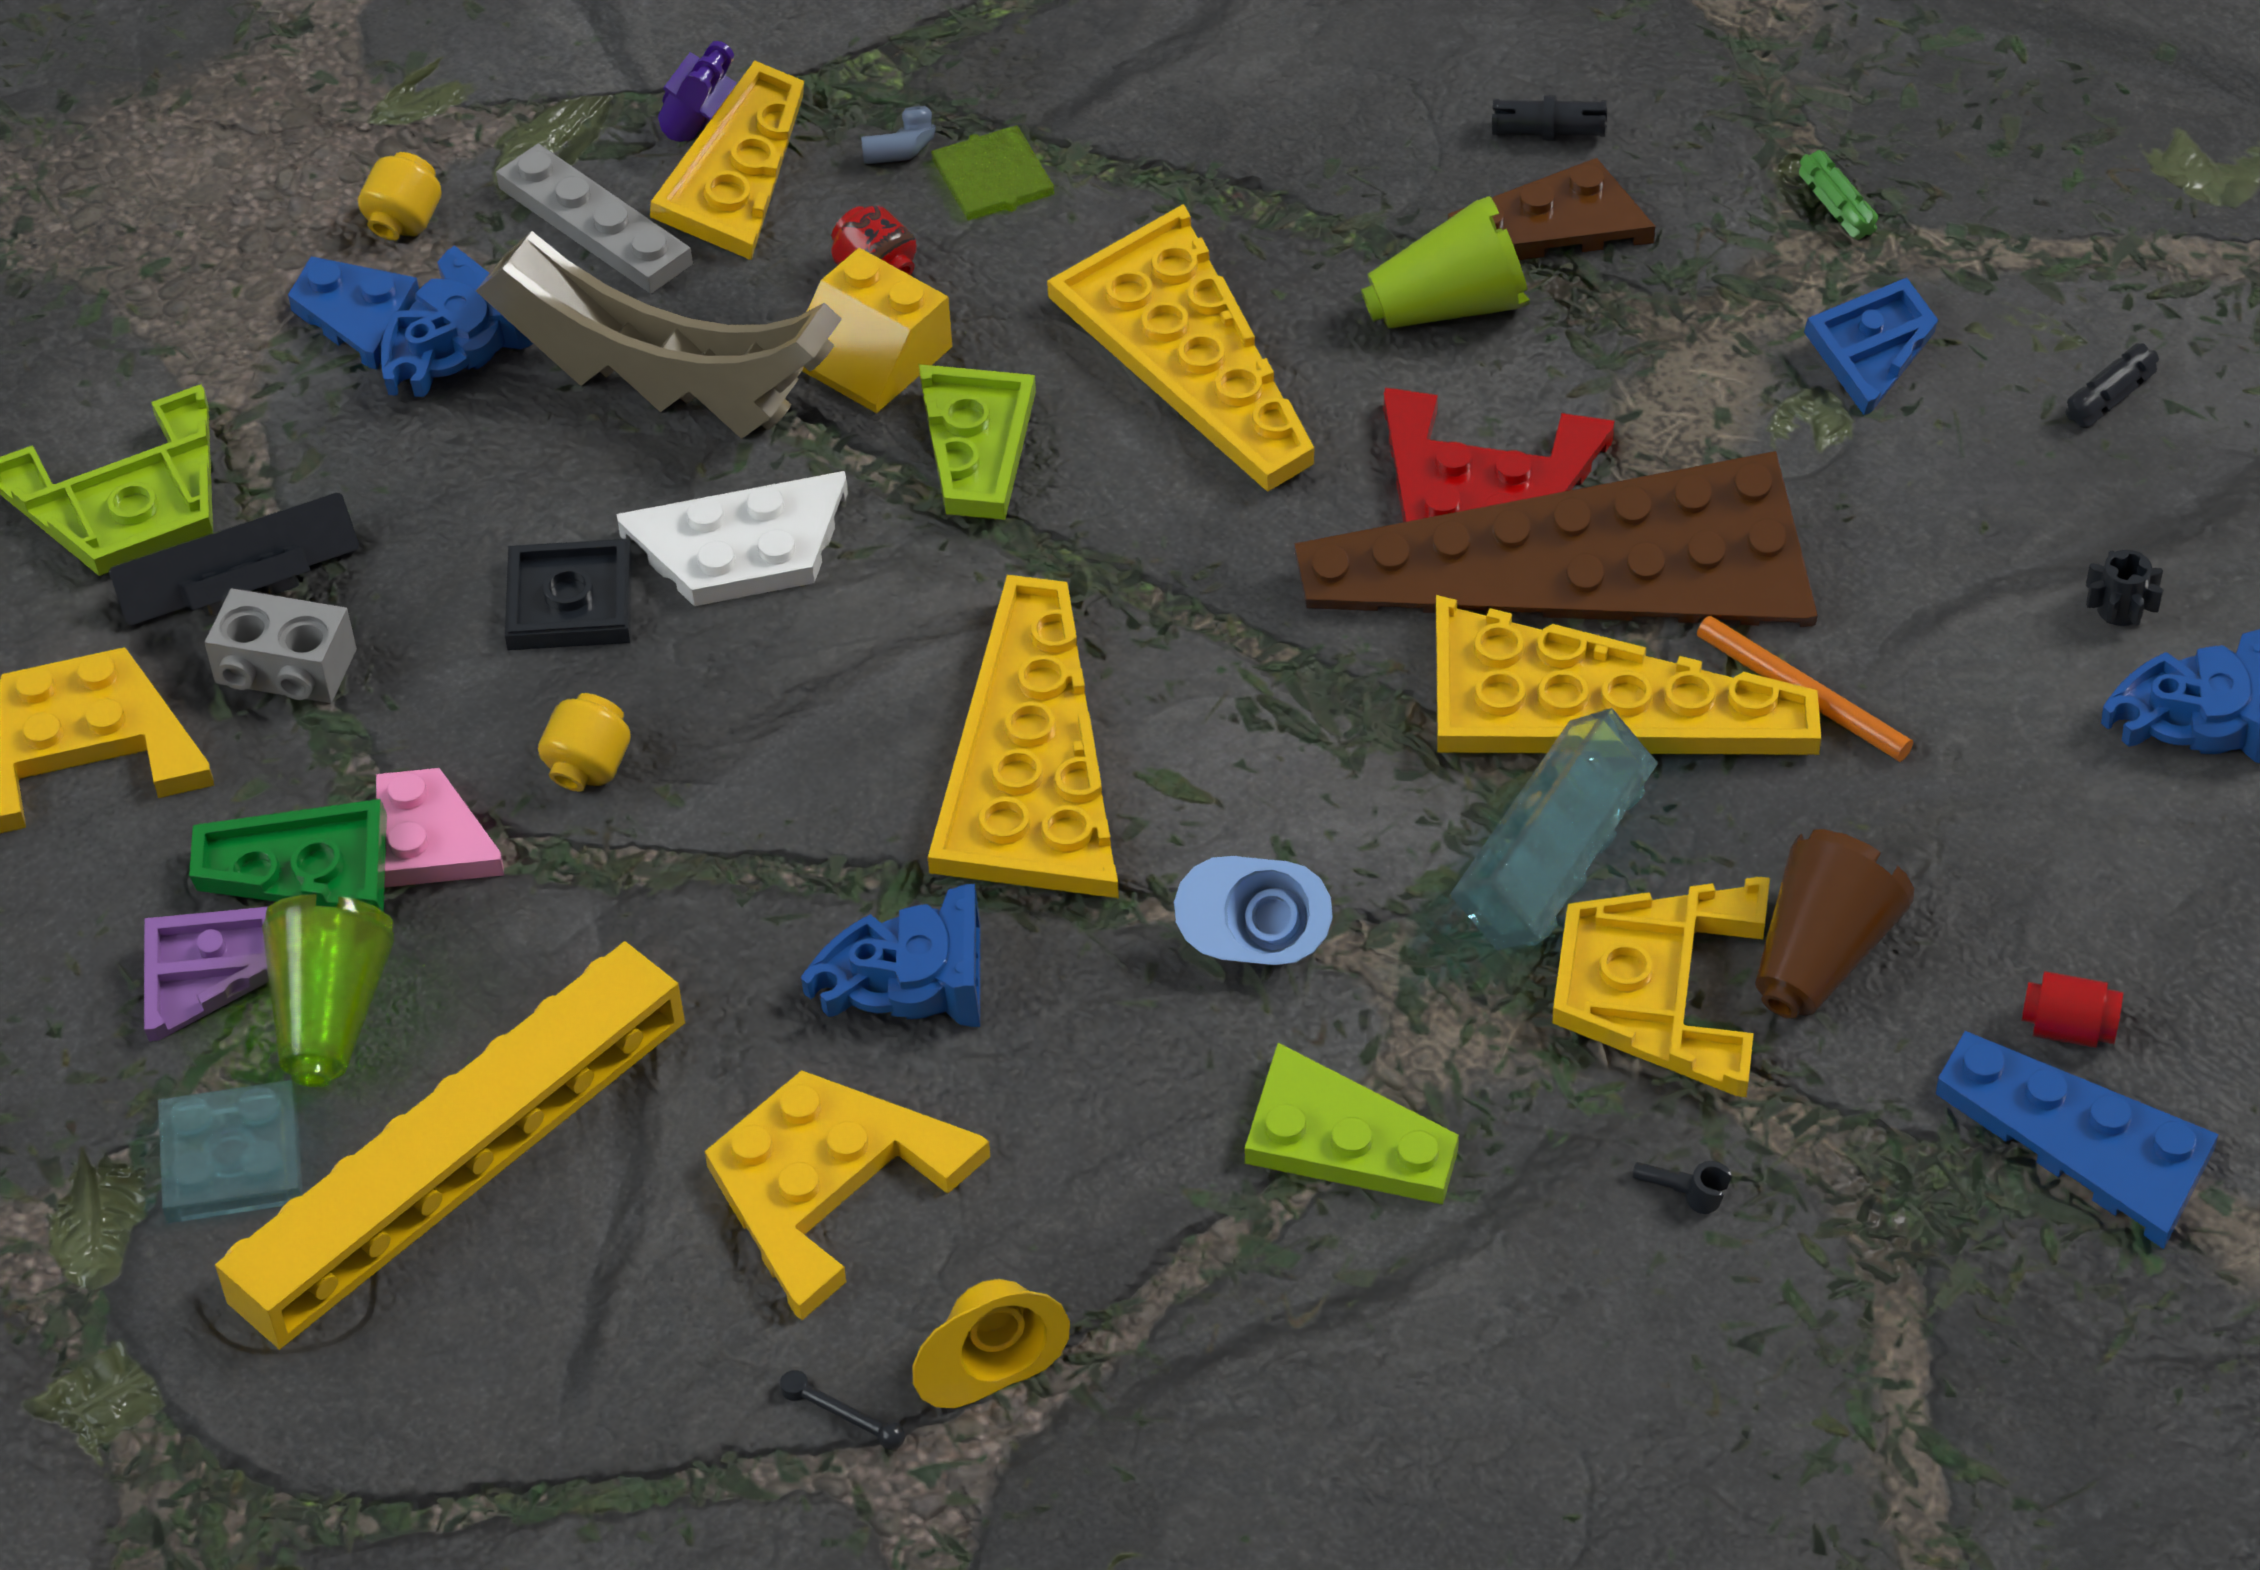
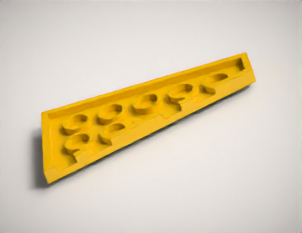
M1015 575L1006 576L929 850L928 866L930 874L1119 898L1118 879L1113 861L1111 838L1104 808L1102 784L1091 719L1087 707L1085 684L1080 666L1077 636L1067 582Z

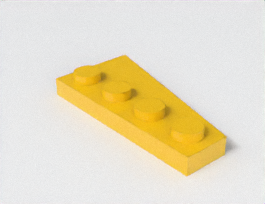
M754 60L651 200L650 218L752 260L801 105L804 81Z

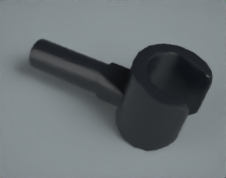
M1705 1161L1699 1164L1694 1170L1693 1175L1681 1171L1678 1173L1636 1162L1633 1169V1178L1673 1188L1674 1191L1685 1193L1688 1205L1700 1214L1712 1213L1720 1207L1724 1195L1719 1191L1726 1190L1732 1178L1728 1167L1716 1161Z

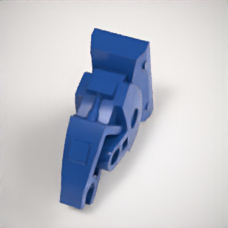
M455 245L448 249L437 261L441 279H430L415 293L416 301L411 308L404 311H394L388 321L380 344L382 373L388 395L398 396V385L403 380L411 379L414 396L424 397L429 392L434 377L448 376L464 368L467 370L471 368L479 369L490 361L494 354L502 347L523 349L534 344L476 292L489 272Z
M2260 629L2243 633L2236 653L2220 645L2197 649L2195 656L2182 660H2177L2167 652L2149 660L2129 674L2108 698L2103 706L2101 724L2110 729L2118 720H2130V722H2126L2123 725L2121 740L2128 747L2138 745L2153 736L2165 743L2189 745V749L2199 750L2201 754H2220L2229 750L2241 749L2254 762L2260 763Z
M965 884L949 889L940 910L931 908L928 904L901 909L899 910L898 917L883 923L879 922L871 914L853 923L833 938L801 976L804 994L811 1000L819 990L833 988L819 995L822 1011L828 1017L836 1016L853 1005L863 1011L871 1013L891 1012L892 1016L906 1017V1019H921L946 1012L959 1025L980 1027L981 922L975 884Z

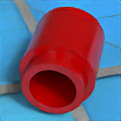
M2044 971L2041 984L2028 982L2021 1021L2034 1023L2032 1037L2093 1048L2097 1047L2098 1042L2114 1045L2124 992L2107 989L2108 982Z

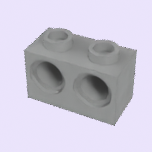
M232 588L204 642L216 684L227 685L239 690L251 689L286 695L297 700L309 699L332 703L357 650L348 609L345 607Z

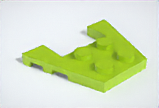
M202 384L151 402L155 419L168 443L57 484H52L32 445L0 457V495L98 576L108 573L110 567L213 533L209 406Z

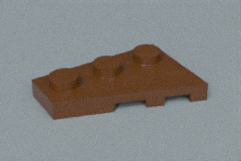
M1598 158L1491 197L1499 211V214L1492 216L1497 229H1507L1519 260L1544 257L1548 252V248L1579 244L1582 252L1603 250L1604 241L1632 238L1634 246L1652 244L1655 241L1656 226ZM1464 208L1449 213L1448 219L1457 214L1458 212H1460L1461 210H1463Z

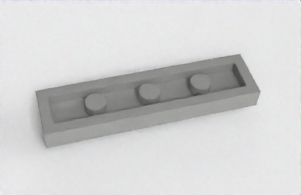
M539 143L496 171L499 189L650 294L693 265L691 247Z

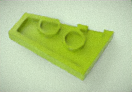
M919 364L921 389L946 514L1005 520L1035 398V375Z
M1277 1043L1245 1145V1164L1443 1205L1458 1153L1459 1135Z

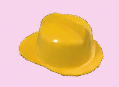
M1004 1279L982 1281L968 1288L956 1300L947 1321L936 1328L920 1346L912 1366L913 1385L920 1398L936 1408H958L974 1403L1013 1383L1026 1380L1046 1370L1061 1356L1069 1340L1070 1320L1062 1304L1047 1294L1029 1291L1014 1281Z

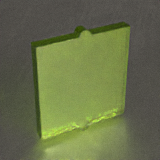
M1018 125L982 136L972 134L969 136V140L931 151L934 164L967 221L1005 209L1012 212L1017 209L1018 205L1055 194L1053 183Z

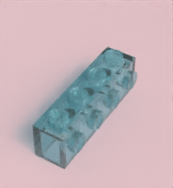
M1613 708L1573 719L1567 723L1450 894L1497 951L1522 944H1527L1528 946L1536 945L1554 931L1558 923L1555 917L1567 899L1583 887L1587 880L1585 872L1597 854L1604 851L1613 842L1617 834L1615 827L1625 812L1636 805L1645 793L1643 785L1658 763Z

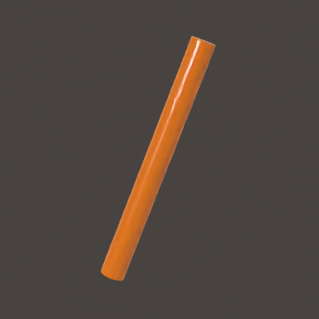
M1707 616L1700 624L1697 631L1699 638L1760 676L1817 690L1819 712L1895 760L1901 762L1910 753L1913 746L1912 739L1716 618Z

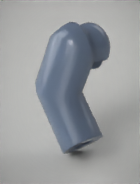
M926 106L906 108L902 113L904 127L896 133L861 137L864 164L904 161L918 154L935 135L936 126L931 124V110Z

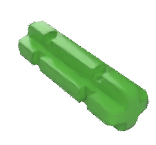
M1817 150L1811 155L1805 154L1800 160L1802 166L1799 169V175L1810 188L1814 189L1813 192L1837 221L1842 222L1841 226L1853 239L1860 240L1865 235L1871 236L1877 230L1875 225L1878 220L1877 213L1866 201H1863L1864 198L1840 169L1835 167V163L1821 150Z

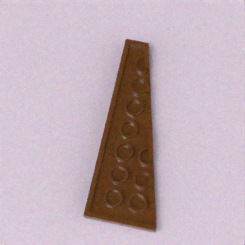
M1776 451L1294 543L1306 607L1312 609L1378 611V607L1423 608V613H1436V595L1457 600V609L1483 610L1485 615H1487L1491 608L1503 612L1543 613V617L1632 621L1633 616L1678 618V623H1699V619L1712 616L1719 620H1740V625L1759 626L1760 621L1798 622L1800 627L1816 625L1818 618Z

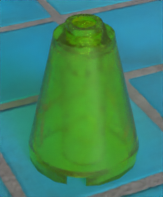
M299 895L277 901L267 907L262 933L279 1066L284 1072L291 1075V1079L295 1083L302 1086L324 1087L329 1085L332 1079L339 1078L346 1073L394 945L395 939L391 917L377 907L353 898L339 896L336 908L315 906L317 895Z

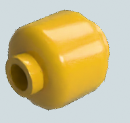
M398 152L394 156L378 159L373 165L357 199L359 210L368 220L367 225L373 233L387 240H398L400 235L418 236L425 230L442 195L440 182L435 177L436 172L431 164L419 156L407 152Z
M581 693L577 699H566L560 702L555 707L538 744L540 759L551 769L549 773L550 779L566 789L577 792L583 791L586 785L603 786L610 782L617 772L631 739L630 729L623 721L624 712L613 702L589 693Z

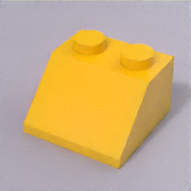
M858 248L827 274L818 285L807 312L825 303L842 320L828 338L834 344L831 352L812 371H808L804 366L802 371L871 411L878 413L920 376L919 364L933 365L952 348L949 297L867 251Z

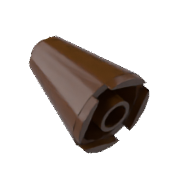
M1815 829L1806 840H1804L1802 833L1796 837L1789 851L1755 981L1756 988L1763 995L1761 1000L1769 1010L1790 1019L1796 1018L1798 1015L1808 1016L1814 1014L1904 916L1914 900L1915 889L1907 874L1898 865L1891 875L1876 863L1881 854L1880 851L1847 834L1826 829Z

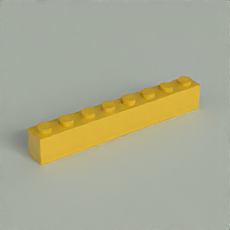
M626 941L605 957L595 959L588 965L580 977L557 995L544 999L537 1006L533 1014L509 1033L500 1035L492 1040L481 1055L457 1074L444 1078L436 1086L433 1093L410 1111L393 1118L385 1126L382 1133L354 1155L341 1159L334 1166L330 1174L302 1196L289 1200L281 1208L277 1216L253 1235L236 1242L227 1251L225 1256L215 1264L227 1304L279 1350L282 1349L683 1026L685 1018L679 983Z

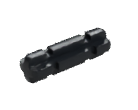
M2136 343L2121 355L2122 358L2113 361L2086 383L2087 387L2080 388L2068 398V408L2065 411L2068 419L2076 421L2083 428L2093 425L2104 416L2103 413L2110 411L2138 388V384L2145 382L2157 372L2156 363L2159 361L2157 352L2149 350L2144 343Z

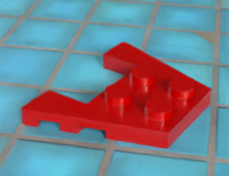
M1386 387L1384 391L1383 411L1388 424L1391 456L1394 458L1397 475L1396 484L1403 522L1570 491L1575 485H1581L1591 472L1594 459L1600 451L1606 452L1613 442L1615 421L1561 413L1550 457L1525 454L1517 450L1504 451L1470 446L1461 442L1430 440L1438 410V395Z

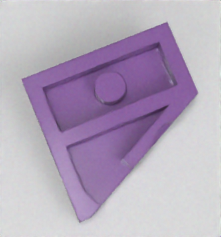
M275 906L145 918L144 1031L149 1041H159L280 976V921Z

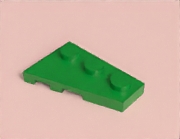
M381 799L196 824L193 825L189 876L196 891L383 916L387 813Z

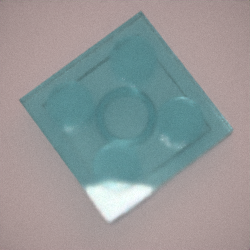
M292 1080L158 1100L162 1208L167 1223L281 1207L289 1200L303 1195L297 1099Z

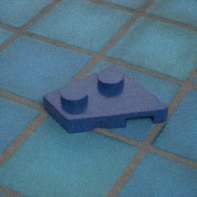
M311 256L290 290L288 298L291 311L308 324L320 327L323 330L324 336L338 346L346 342L360 353L362 364L370 369L377 370L381 363L380 344L388 321L394 311H404L411 308L416 301L415 293L419 290L417 277Z
M1906 277L1809 317L1804 333L1862 414L1867 415L1875 409L1934 335L1938 319Z

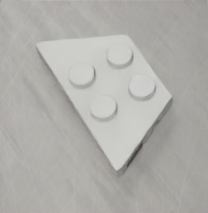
M845 471L619 513L616 514L619 533L622 539L634 540L647 553L649 564L663 577L673 580L677 585V590L694 606L813 584L822 564L821 552L829 545L835 530L834 516L840 501L845 502L848 495Z

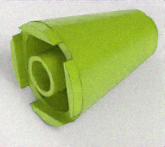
M1490 196L1474 201L1367 274L1370 286L1361 289V293L1373 322L1383 318L1387 328L1390 329L1517 310L1530 305V299L1524 293V291L1528 290L1526 280L1507 229H1497L1492 216L1499 214V211Z

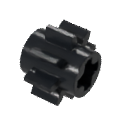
M2133 550L2109 551L2105 566L2091 563L2089 566L2086 587L2089 588L2086 606L2087 608H2097L2099 615L2106 623L2117 626L2140 625L2144 609L2156 613L2160 610L2164 591L2160 587L2163 570L2162 568H2152L2151 562L2143 553Z

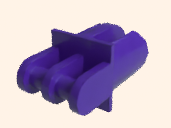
M713 41L701 58L689 52L664 86L663 106L659 112L658 119L662 132L669 139L678 142L694 139L700 130H704L737 83L726 76L734 60V53L727 44L721 41Z

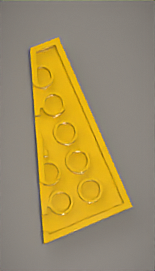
M1184 204L1047 280L1048 298L1267 492L1314 465V446L1289 399H1284L1274 381L1273 369L1267 358L1262 359L1257 350L1255 336L1223 276L1217 275L1210 262L1209 250L1202 237L1198 238L1191 226V216Z
M1436 595L1437 752L1772 755H1819L1821 728L1818 691L1815 689L1747 672H1742L1733 678L1702 670V661L1679 656L1677 663L1646 656V647L1555 624L1541 630L1513 623L1511 613L1490 608L1487 616L1457 609V600Z

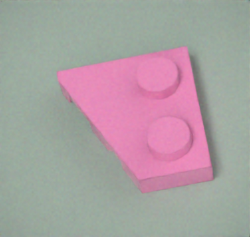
M440 768L376 774V799H381L387 813L384 888L504 876L501 852Z

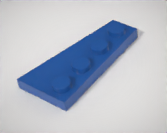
M1964 1031L1937 1082V1096L2005 1142L2015 1139L2038 1155L2036 1163L2058 1178L2063 1173H2066L2094 1192L2092 1201L2115 1217L2122 1211L2144 1226V1236L2163 1249L2215 1150L2219 1135L1967 1031Z

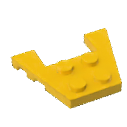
M125 647L1 675L0 834L26 828L19 779L148 751L153 782L158 798L215 786L209 762Z
M1746 878L1744 887L1718 891L1715 890L1713 883L1690 886L1688 895L1652 900L1650 892L1569 903L1566 912L1552 1023L1734 1096L1747 1098L1754 1033L1684 1025L1694 933L1700 932L1763 940L1770 878Z
M802 1070L705 1150L707 1168L742 1227L748 1229L760 1249L762 1260L773 1278L776 1277L782 1286L792 1311L801 1320H804L846 1283L845 1267L805 1236L807 1232L896 1156L901 1157L947 1194L990 1158L989 1141L981 1135Z

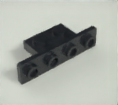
M335 492L114 565L109 569V576L125 621L130 625L185 607L191 610L203 607L205 616H211L219 613L231 588L244 591L261 588L263 594L268 595L290 590L299 586L296 575L310 571V565L355 551L359 548V542L343 495Z

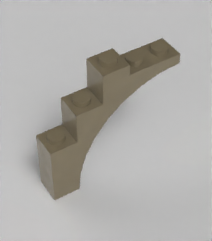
M533 231L503 255L476 290L480 296L580 386L598 372L608 377L616 371L660 412L679 398L687 404L696 397L741 439L761 425L766 430H769L781 420L791 406L785 398L799 380L797 377L803 370V366L808 371H812L827 357L834 347V344L828 338L842 320L825 303L798 317L760 325H726L687 318L647 305L606 285L568 261Z

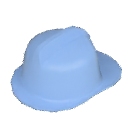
M1240 856L1210 858L1190 870L1180 882L1174 900L1176 924L1184 939L1200 953L1228 961L1266 965L1297 963L1313 954L1326 939L1333 918L1331 896L1323 881L1307 867L1288 861Z

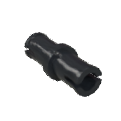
M1544 95V101L1493 99V135H1543V140L1555 141L1556 135L1606 137L1607 100H1601V102L1557 101L1556 95Z

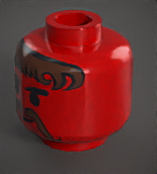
M882 206L855 207L845 213L833 228L831 252L832 258L837 265L858 248H861L911 276L915 267L912 261L917 250L916 238Z

